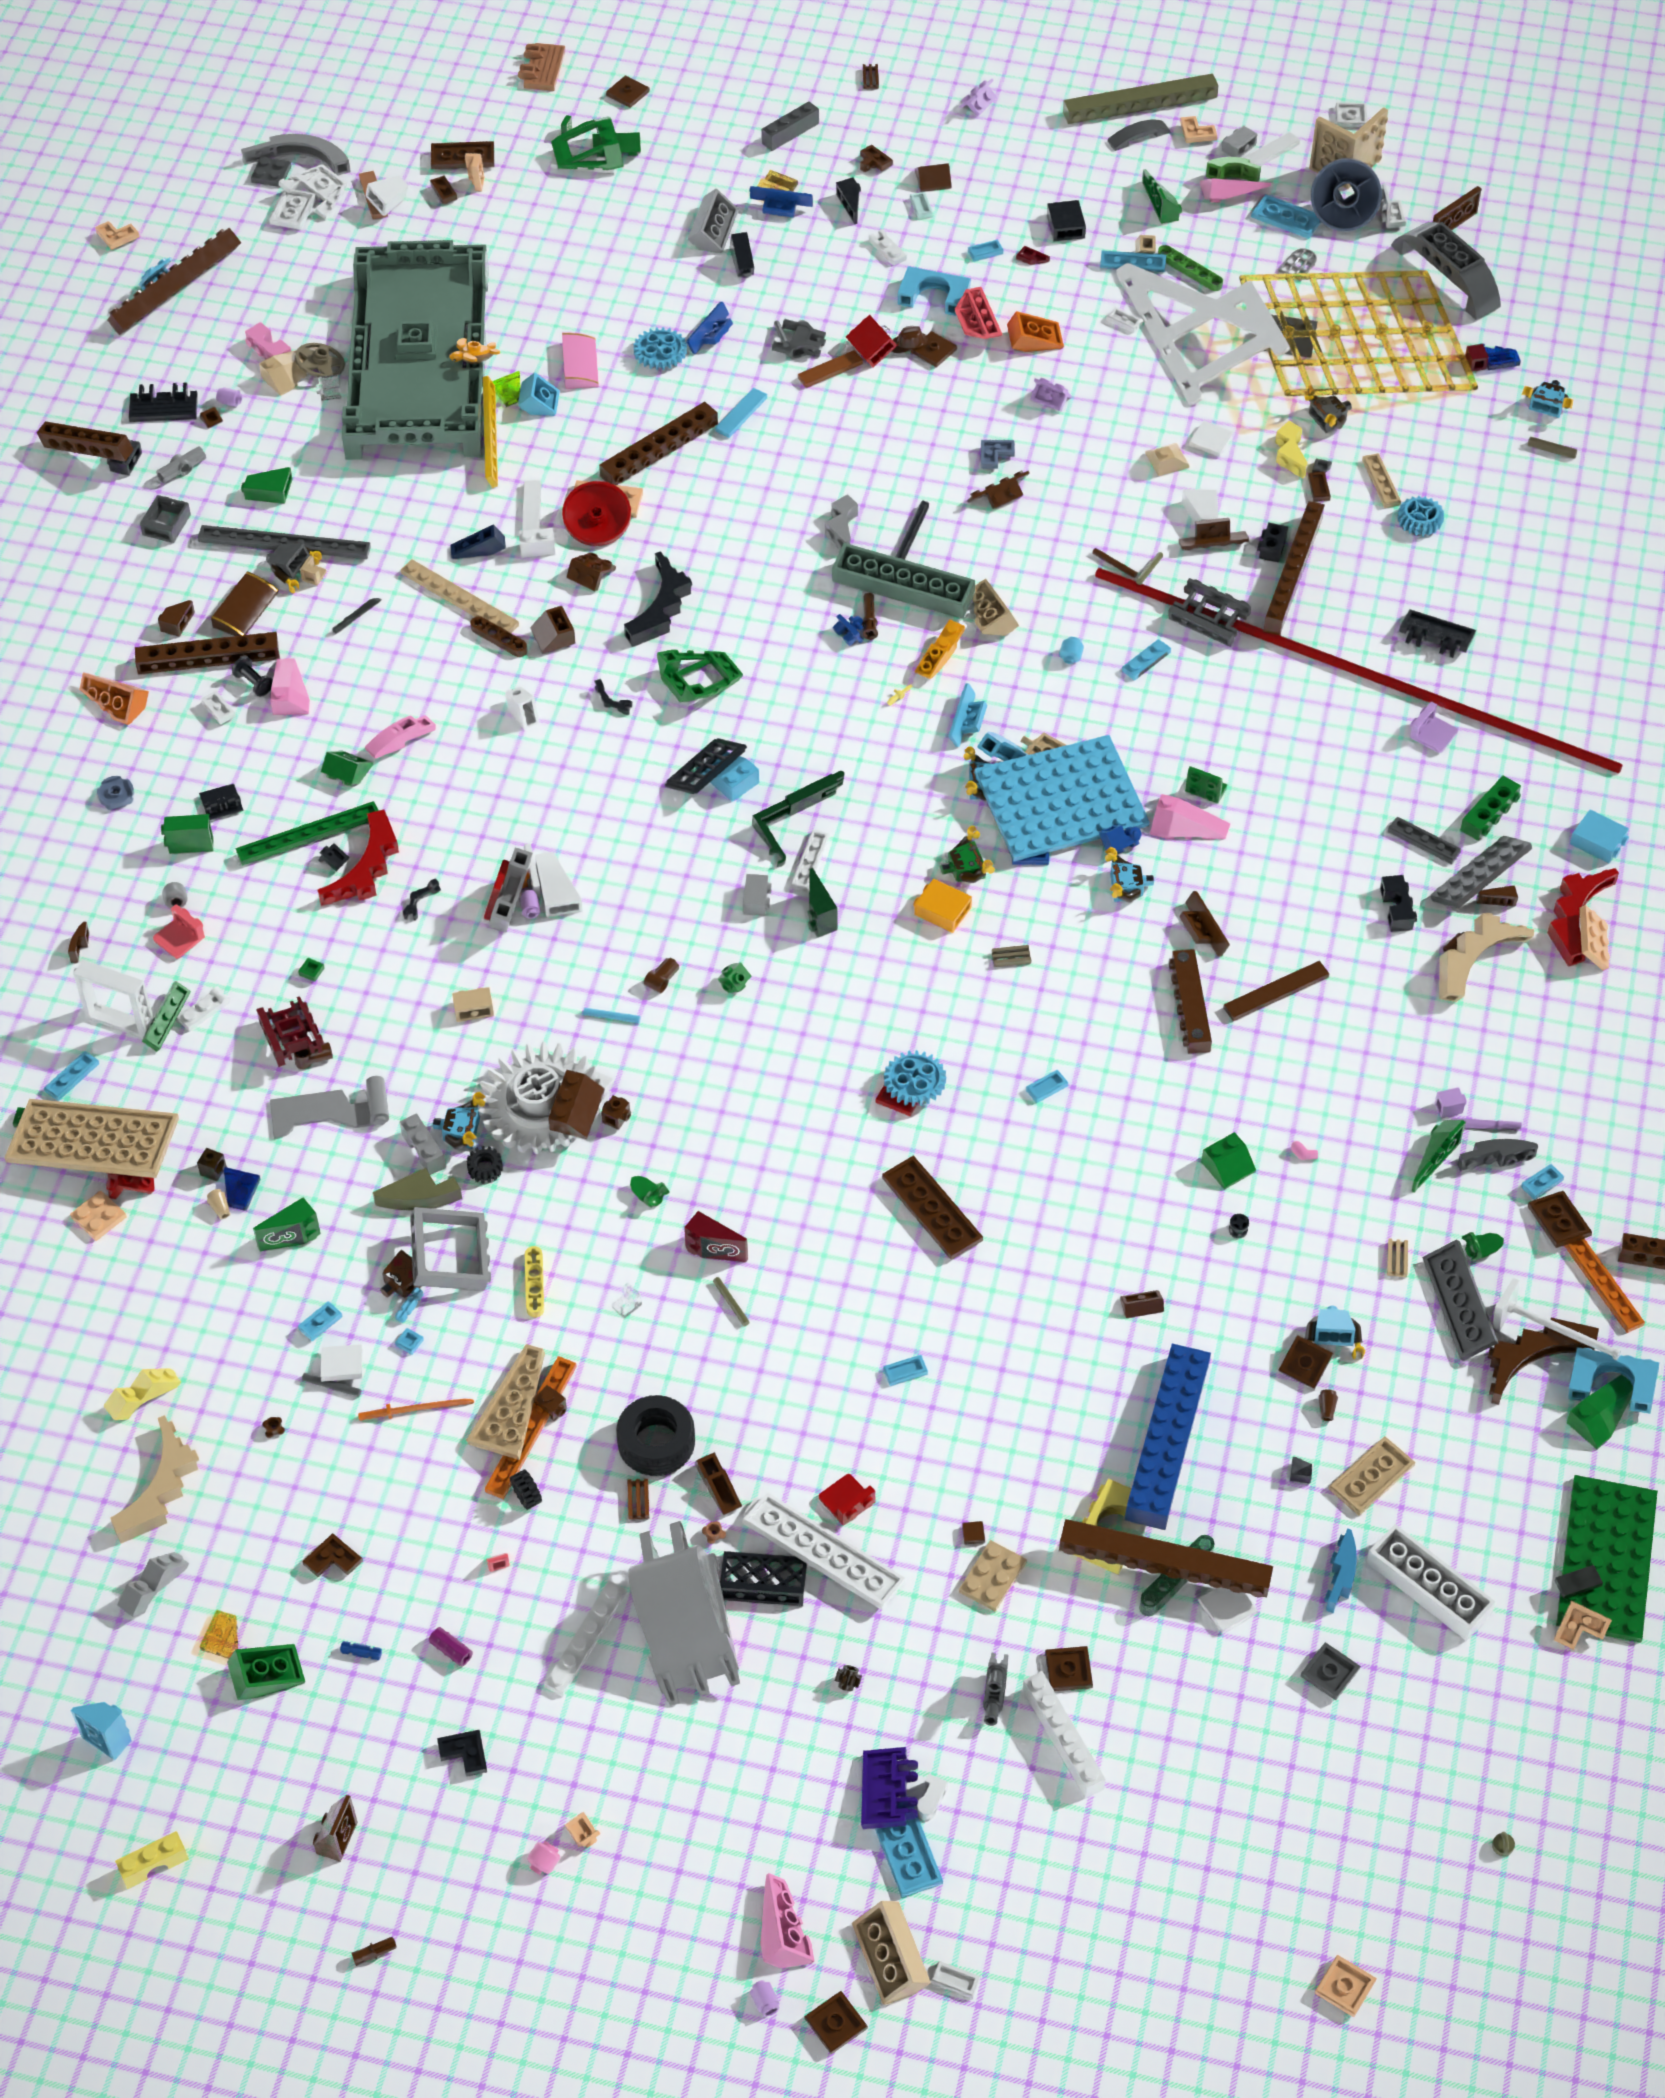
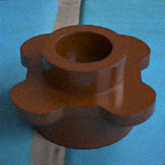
M269 1417L263 1421L262 1426L266 1430L265 1436L267 1438H272L277 1434H284L285 1428L282 1427L281 1417Z

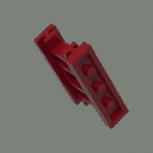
M300 996L296 997V1003L290 1001V1008L274 1013L272 1008H267V1012H265L263 1007L256 1009L259 1024L278 1067L286 1065V1058L293 1060L292 1053L309 1048L311 1053H315L314 1049H317L318 1053L323 1052L321 1045H324L322 1035L319 1034L317 1024L314 1023L307 1002H303ZM300 1010V1013H301L303 1019H301V1017H300V1015H298V1012H297V1011ZM270 1019H271V1021H272V1024L275 1026L274 1029L272 1028V1026H271V1024H270V1021H269ZM295 1027H299V1028H300V1029H298V1030H295V1031H292V1032H288V1033H285V1034L282 1033L283 1031H286V1030H289V1029H292V1028H295ZM307 1032L310 1033L313 1041H311L310 1037L307 1035ZM279 1041L281 1042L282 1046H284L285 1050L282 1051Z

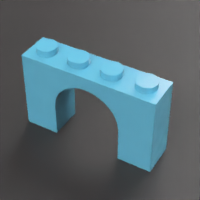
M908 266L898 290L897 305L913 308L918 295L922 291L936 288L948 294L945 301V314L957 316L955 308L964 295L965 290L971 288V278Z
M1577 1347L1568 1399L1582 1401L1590 1395L1592 1384L1599 1375L1607 1372H1616L1626 1376L1633 1385L1630 1410L1651 1414L1660 1362L1651 1359L1634 1358L1629 1355H1620L1618 1360H1614L1613 1356L1604 1352Z

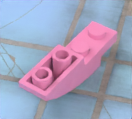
M411 715L407 716L377 734L365 746V750L376 759L405 748V742L435 731L436 724L426 715L416 719Z

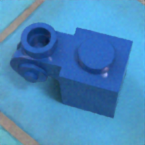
M1113 825L1099 832L1105 850L1113 847L1116 849L1117 854L1124 852V848L1128 846L1135 847L1139 845V840L1142 836L1139 828L1127 827L1124 830L1122 825Z

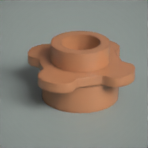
M718 1521L710 1522L702 1528V1534L706 1535L709 1544H714L715 1541L726 1537V1532L722 1530L721 1523Z

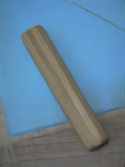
M1532 436L1527 444L1529 447L1572 459L1576 458L1578 452L1575 448Z

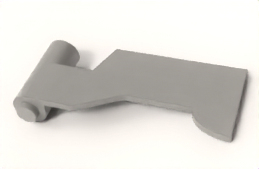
M377 1075L366 1079L368 1102L350 1104L342 1089L270 1099L274 1140L290 1134L294 1129V1125L322 1121H334L352 1128L384 1125L389 1121L385 1079Z

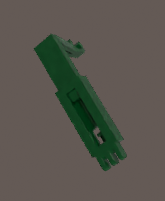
M840 770L834 774L831 773L786 795L785 800L752 815L751 825L770 848L769 855L772 856L776 853L782 859L778 860L777 867H782L786 863V855L767 824L787 814L792 816L835 795L837 788L844 783V771Z

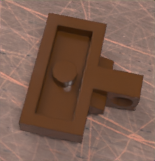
M872 144L860 150V156L864 158L860 162V170L863 172H867L875 167L883 171L893 165V159Z

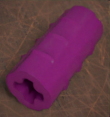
M437 1627L429 1637L430 1644L461 1667L465 1666L472 1658L473 1651L442 1627Z

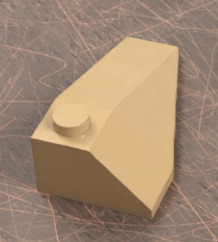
M310 347L308 349L316 350L318 347ZM297 350L274 355L259 363L262 379L280 396L293 390L301 378L304 379L307 376V373L300 369L295 361ZM299 354L300 361L303 363L306 359Z
M986 578L975 585V594L972 598L975 606V624L982 634L1006 636L1019 627L1010 610Z

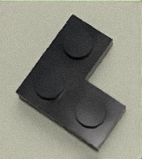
M480 1729L437 1738L441 1761L463 1757L466 1777L488 1772Z

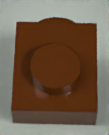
M548 1385L534 1398V1403L548 1412L552 1421L562 1417L567 1410L566 1398Z

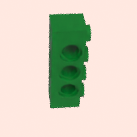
M1502 775L1462 819L1460 831L1477 841L1483 836L1486 837L1491 827L1498 824L1501 816L1508 813L1511 805L1518 802L1521 797V785Z

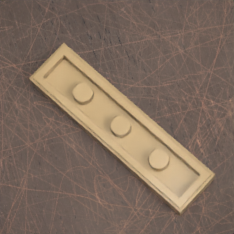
M1380 454L1363 456L1364 466L1384 508L1401 505V499Z

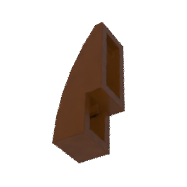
M713 1452L696 1460L694 1464L723 1516L741 1508L742 1504L716 1453Z

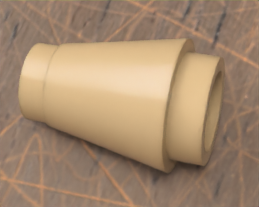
M221 1189L212 1190L207 1194V1203L220 1219H225L231 1215L226 1195Z

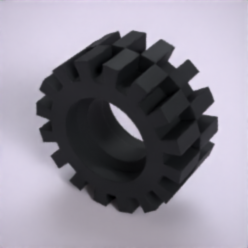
M481 1146V1150L477 1147L475 1152L471 1151L470 1156H467L468 1174L472 1180L475 1178L477 1183L479 1180H481V1184H485L486 1180H488V1183H492L491 1179L496 1181L497 1176L500 1177L501 1171L503 1172L501 1154L497 1153L495 1148L492 1150L490 1146L485 1149V1146ZM482 1161L492 1163V1166L486 1169L477 1167Z
M526 1469L509 1477L514 1493H516L517 1498L526 1510L543 1501L537 1484Z

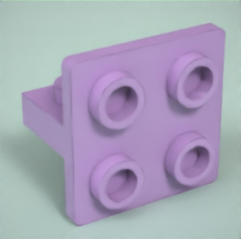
M992 78L989 81L985 79L978 86H975L970 91V95L967 94L961 100L963 103L959 106L960 109L968 105L978 117L997 98L989 87L994 80Z
M1040 377V380L1034 378L1036 386L1030 400L1062 412L1067 398L1071 399L1072 396L1068 393L1069 390L1061 384L1055 383L1054 385L1045 378Z

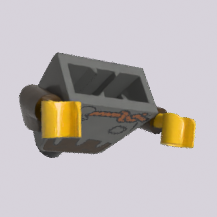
M1306 387L1302 395L1305 396L1306 401H1310L1308 414L1325 433H1329L1335 428L1341 429L1347 421L1348 411L1352 409L1351 402L1349 400L1341 402L1334 395L1318 397L1312 389Z
M295 542L279 545L274 553L267 554L266 561L271 566L272 573L284 584H288L291 593H295L293 586L299 589V583L297 580H290V578H294L309 556H313L314 564L319 565V560H322V554L319 551L311 552V549L304 546L303 543Z

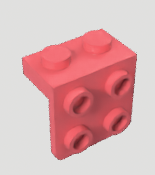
M176 904L171 908L174 920L153 936V941L174 958L178 959L204 939L205 935L203 923L198 918L192 917L187 909H182Z

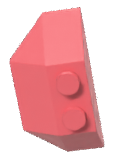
M982 286L966 289L955 308V313L964 334L979 339L1002 336L1001 329Z

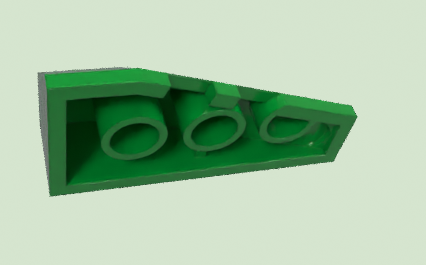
M1619 1375L1576 1405L1570 1411L1566 1423L1598 1450L1612 1437L1624 1411L1631 1401L1633 1393L1631 1381L1624 1375Z

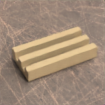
M1388 1238L1387 1276L1407 1277L1408 1240L1402 1242L1400 1241L1401 1239L1392 1241V1238ZM1392 1246H1396L1395 1271H1392ZM1400 1247H1403V1272H1400Z

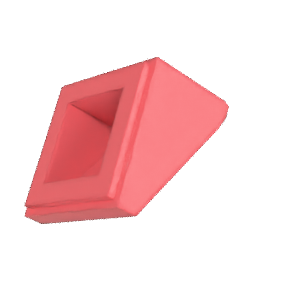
M508 1553L486 1558L490 1572L510 1566Z

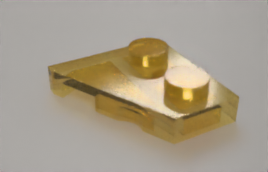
M216 1610L199 1646L200 1650L229 1659L235 1649H238L239 1644L236 1615Z

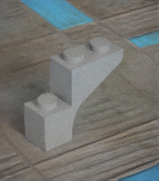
M848 494L831 503L832 519L825 522V535L836 544L839 550H841L844 543L850 544L851 536L848 524L858 516V503Z
M176 1552L150 1558L140 1580L126 1584L117 1606L132 1617L145 1613L155 1595L187 1569L189 1562Z

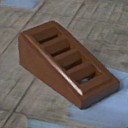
M1515 885L1484 889L1478 893L1476 903L1513 907L1517 904L1518 894Z

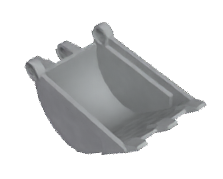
M681 1521L669 1524L674 1552L659 1557L650 1535L651 1531L640 1533L643 1562L630 1566L628 1569V1579L634 1607L652 1655L648 1658L660 1691L665 1695L670 1706L679 1703L677 1689L692 1684L695 1685L700 1696L710 1694L707 1680L725 1674L731 1687L740 1684L738 1660L717 1571H720L718 1559L715 1553L707 1555L699 1544L692 1547L688 1546Z

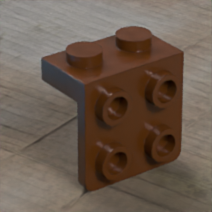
M589 552L571 559L566 578L595 592L599 589L602 575L615 571L616 566L611 561L601 559L597 554Z

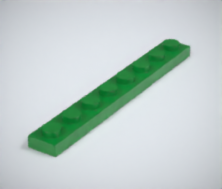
M372 801L235 848L236 853L243 866L368 823L367 814L379 810L375 802Z

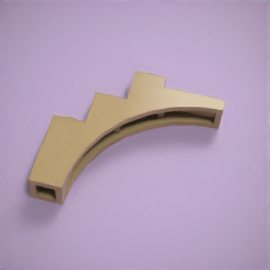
M1482 913L1474 920V931H1466L1457 938V950H1447L1440 956L1439 999L1454 1002L1462 999L1465 996L1466 982L1470 969L1485 949L1499 943L1512 941L1527 942L1534 937V929L1527 928L1524 925L1512 926L1509 923H1500V916H1494L1492 913Z
M165 1415L157 1418L162 1432L163 1449L156 1475L149 1487L135 1502L123 1511L110 1517L112 1526L121 1544L167 1524L165 1515L169 1513L165 1504L183 1497L181 1488L184 1485L181 1477L199 1470L197 1461L200 1460L196 1450L191 1451L188 1444L183 1445L181 1438L175 1437L174 1433L177 1432L172 1420L168 1422Z

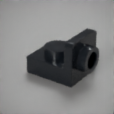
M333 843L330 847L326 845L320 851L321 856L318 861L321 863L324 860L337 872L350 857Z

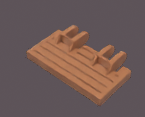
M527 44L523 55L526 59H530L529 64H521L517 75L520 79H524V88L555 91L566 52L565 45Z

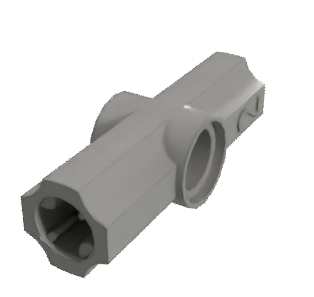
M200 446L184 455L176 454L171 458L170 463L158 469L156 474L163 484L179 474L182 476L188 475L192 471L193 466L207 459L206 454Z

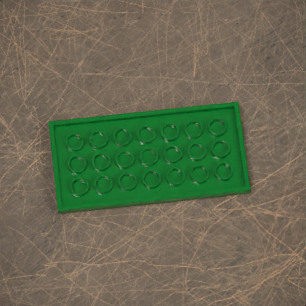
M1574 1475L1562 1575L1594 1565L1603 1585L1565 1599L1559 1593L1556 1626H1560L1570 1602L1573 1601L1612 1620L1605 1636L1642 1642L1658 1490Z

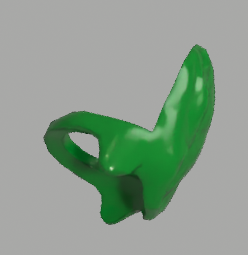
M638 1175L631 1177L630 1187L632 1192L639 1200L651 1208L661 1204L663 1196L670 1193L663 1182L656 1184L647 1177Z
M1468 1232L1461 1237L1466 1241L1465 1251L1467 1256L1472 1258L1471 1261L1479 1260L1497 1252L1504 1244V1237L1491 1232L1476 1236L1474 1232Z

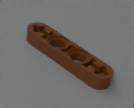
M481 616L471 619L470 626L473 633L516 657H523L528 653L527 643L521 638ZM489 631H496V632H497V633L494 634V635H489V634H488ZM505 638L510 639L507 643L502 642Z

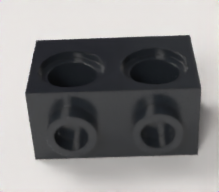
M1268 522L1267 528L1262 530L1261 539L1263 541H1259L1257 551H1260L1259 559L1280 562L1289 526Z

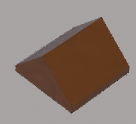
M949 163L915 168L920 192L952 188Z

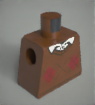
M401 1249L382 1273L385 1285L380 1288V1291L387 1298L394 1292L402 1298H406L414 1288L423 1287L414 1286L412 1257Z

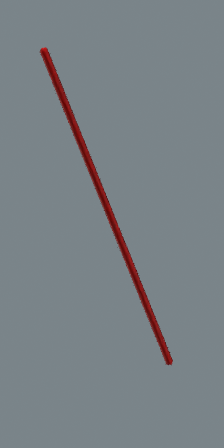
M1097 568L1095 572L1096 578L1165 604L1173 605L1175 601L1180 604L1185 602V599L1145 584L1139 585L1132 579L1108 570ZM1189 606L1187 612L1194 614L1196 608ZM1204 607L1201 613L1214 619L1218 612ZM1237 619L1232 626L1237 631L1423 701L1433 702L1439 707L1619 774L1622 770L1623 764L1284 636L1263 632L1264 629ZM1220 620L1219 624L1226 626L1227 622Z

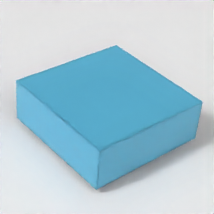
M406 1328L396 1340L395 1345L413 1355L424 1341V1338L420 1334Z

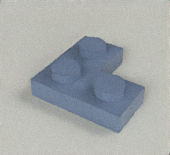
M981 440V469H998V457H1015V440Z

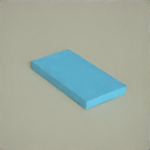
M1267 194L1264 195L1251 213V217L1307 239L1312 236L1321 223L1313 211Z
M918 1817L913 1820H906V1826L875 1828L901 1898L943 1884L942 1876Z

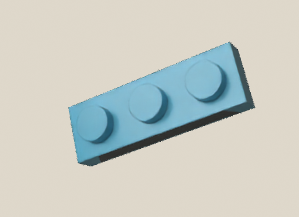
M1157 639L1122 666V672L1134 681L1169 655L1171 647Z

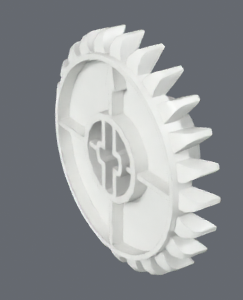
M545 1041L541 1043L539 1055H535L529 1043L526 1044V1058L524 1059L521 1058L515 1049H511L514 1064L509 1065L504 1059L499 1057L498 1063L502 1073L500 1074L491 1068L487 1069L489 1078L494 1084L485 1081L480 1082L483 1092L487 1094L483 1099L485 1105L483 1108L478 1109L481 1118L486 1119L482 1121L485 1129L492 1131V1137L496 1141L503 1140L505 1147L512 1148L517 1145L518 1151L522 1153L526 1152L528 1148L533 1149L534 1154H540L542 1149L545 1148L553 1152L556 1151V1146L560 1144L564 1147L569 1146L570 1139L573 1137L580 1139L579 1137L551 1131L548 1118L566 1069L586 1074L602 1086L600 1078L595 1079L597 1076L595 1065L587 1070L589 1064L586 1055L577 1062V1054L574 1047L570 1049L564 1058L562 1045L559 1042L554 1049L553 1055L549 1054ZM598 1108L596 1116H598L600 1108Z

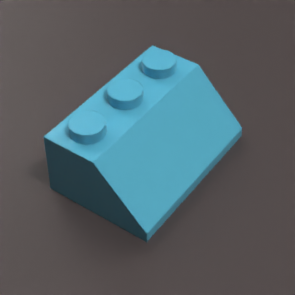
M106 1702L73 1707L70 1710L82 1739L113 1760H116L132 1741L129 1734L130 1730L126 1727V1720L122 1716L123 1712L116 1705L112 1704L110 1706Z

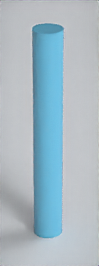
M584 1008L583 1015L634 1023H640L641 1016L592 1008Z

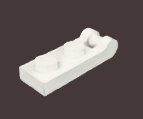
M884 229L878 230L876 234L868 235L870 243L893 266L907 260V254L886 234Z
M215 986L209 994L178 1015L177 1020L191 1032L228 1005L231 999L227 994H223L218 986Z

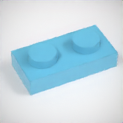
M1549 1164L1522 1182L1521 1188L1535 1200L1561 1183L1565 1176L1552 1164Z
M327 1301L300 1323L298 1328L307 1338L314 1341L343 1316L331 1302Z

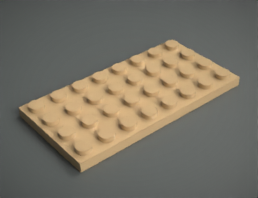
M29 1098L4 1158L6 1163L157 1178L179 1121L178 1113Z

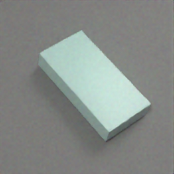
M926 193L910 194V201L917 219L933 217V210Z

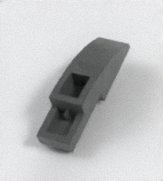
M1492 1139L1476 1142L1473 1151L1460 1154L1457 1165L1460 1171L1472 1170L1477 1166L1489 1165L1497 1161L1499 1167L1511 1166L1516 1162L1529 1161L1536 1157L1539 1146L1537 1143L1519 1139Z

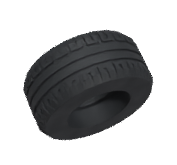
M662 1395L645 1396L629 1404L619 1416L616 1426L618 1451L622 1460L632 1470L649 1476H663L677 1471L691 1458L695 1447L694 1420L689 1410L676 1399ZM652 1425L666 1426L675 1433L669 1442L660 1446L646 1445L637 1438L643 1429Z

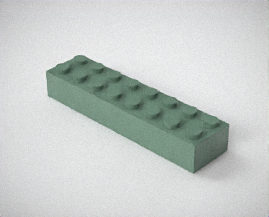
M847 543L843 544L832 567V582L962 619L975 594V579Z

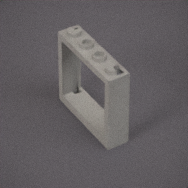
M414 1207L410 1216L414 1286L485 1290L488 1282H491V1272L488 1271L490 1264V1255L487 1254L489 1238H486L488 1222L485 1221L484 1213ZM423 1222L475 1226L479 1274L426 1271Z

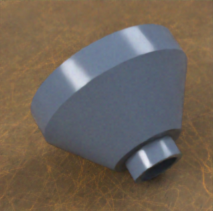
M1341 158L1325 165L1316 175L1311 188V204L1315 215L1324 225L1337 231H1353L1368 224L1378 212L1382 200L1381 183L1376 172L1365 162L1354 158ZM1345 184H1350L1354 193L1344 199L1338 189Z

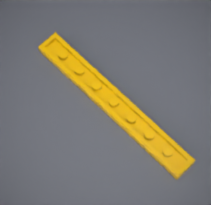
M487 375L483 377L485 478L491 487L495 488L498 487L495 384Z

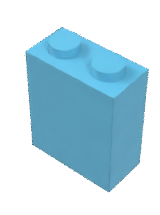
M1589 809L1574 830L1570 845L1610 863L1613 858H1617L1620 854L1621 846H1626L1629 840V836H1627L1629 828Z

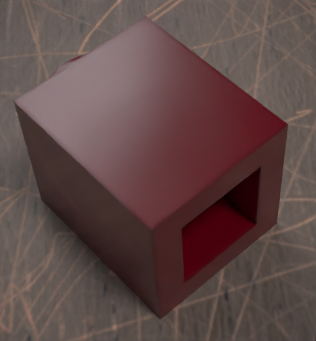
M1483 344L1467 346L1464 359L1470 372L1486 370L1489 357Z

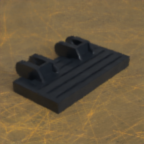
M183 382V392H178L177 383H173L172 395L171 392H157L156 398H154V384L149 385V393H144L145 387L143 384H139L138 394L130 393L129 422L197 419L198 391H190V396H188L187 382Z
M1409 609L1399 628V632L1404 634L1409 630L1405 643L1410 644L1412 638L1417 639L1416 647L1419 648L1424 638L1426 641L1440 644L1443 641L1439 654L1443 655L1445 650L1449 649V657L1454 658L1458 648L1461 652H1467L1477 631Z

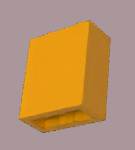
M933 878L930 884L925 885L921 896L916 897L913 903L915 907L914 915L954 933L972 908V896Z

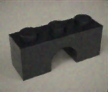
M1404 874L1382 876L1379 889L1383 903L1393 902L1397 904L1389 906L1387 920L1390 931L1413 930L1414 922H1417V913L1413 911V898L1409 896V883L1405 882Z

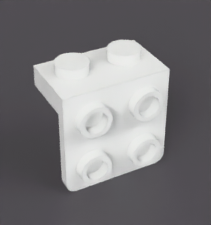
M1382 183V200L1379 211H1382V222H1385L1386 228L1406 226L1401 200L1390 201L1386 183Z

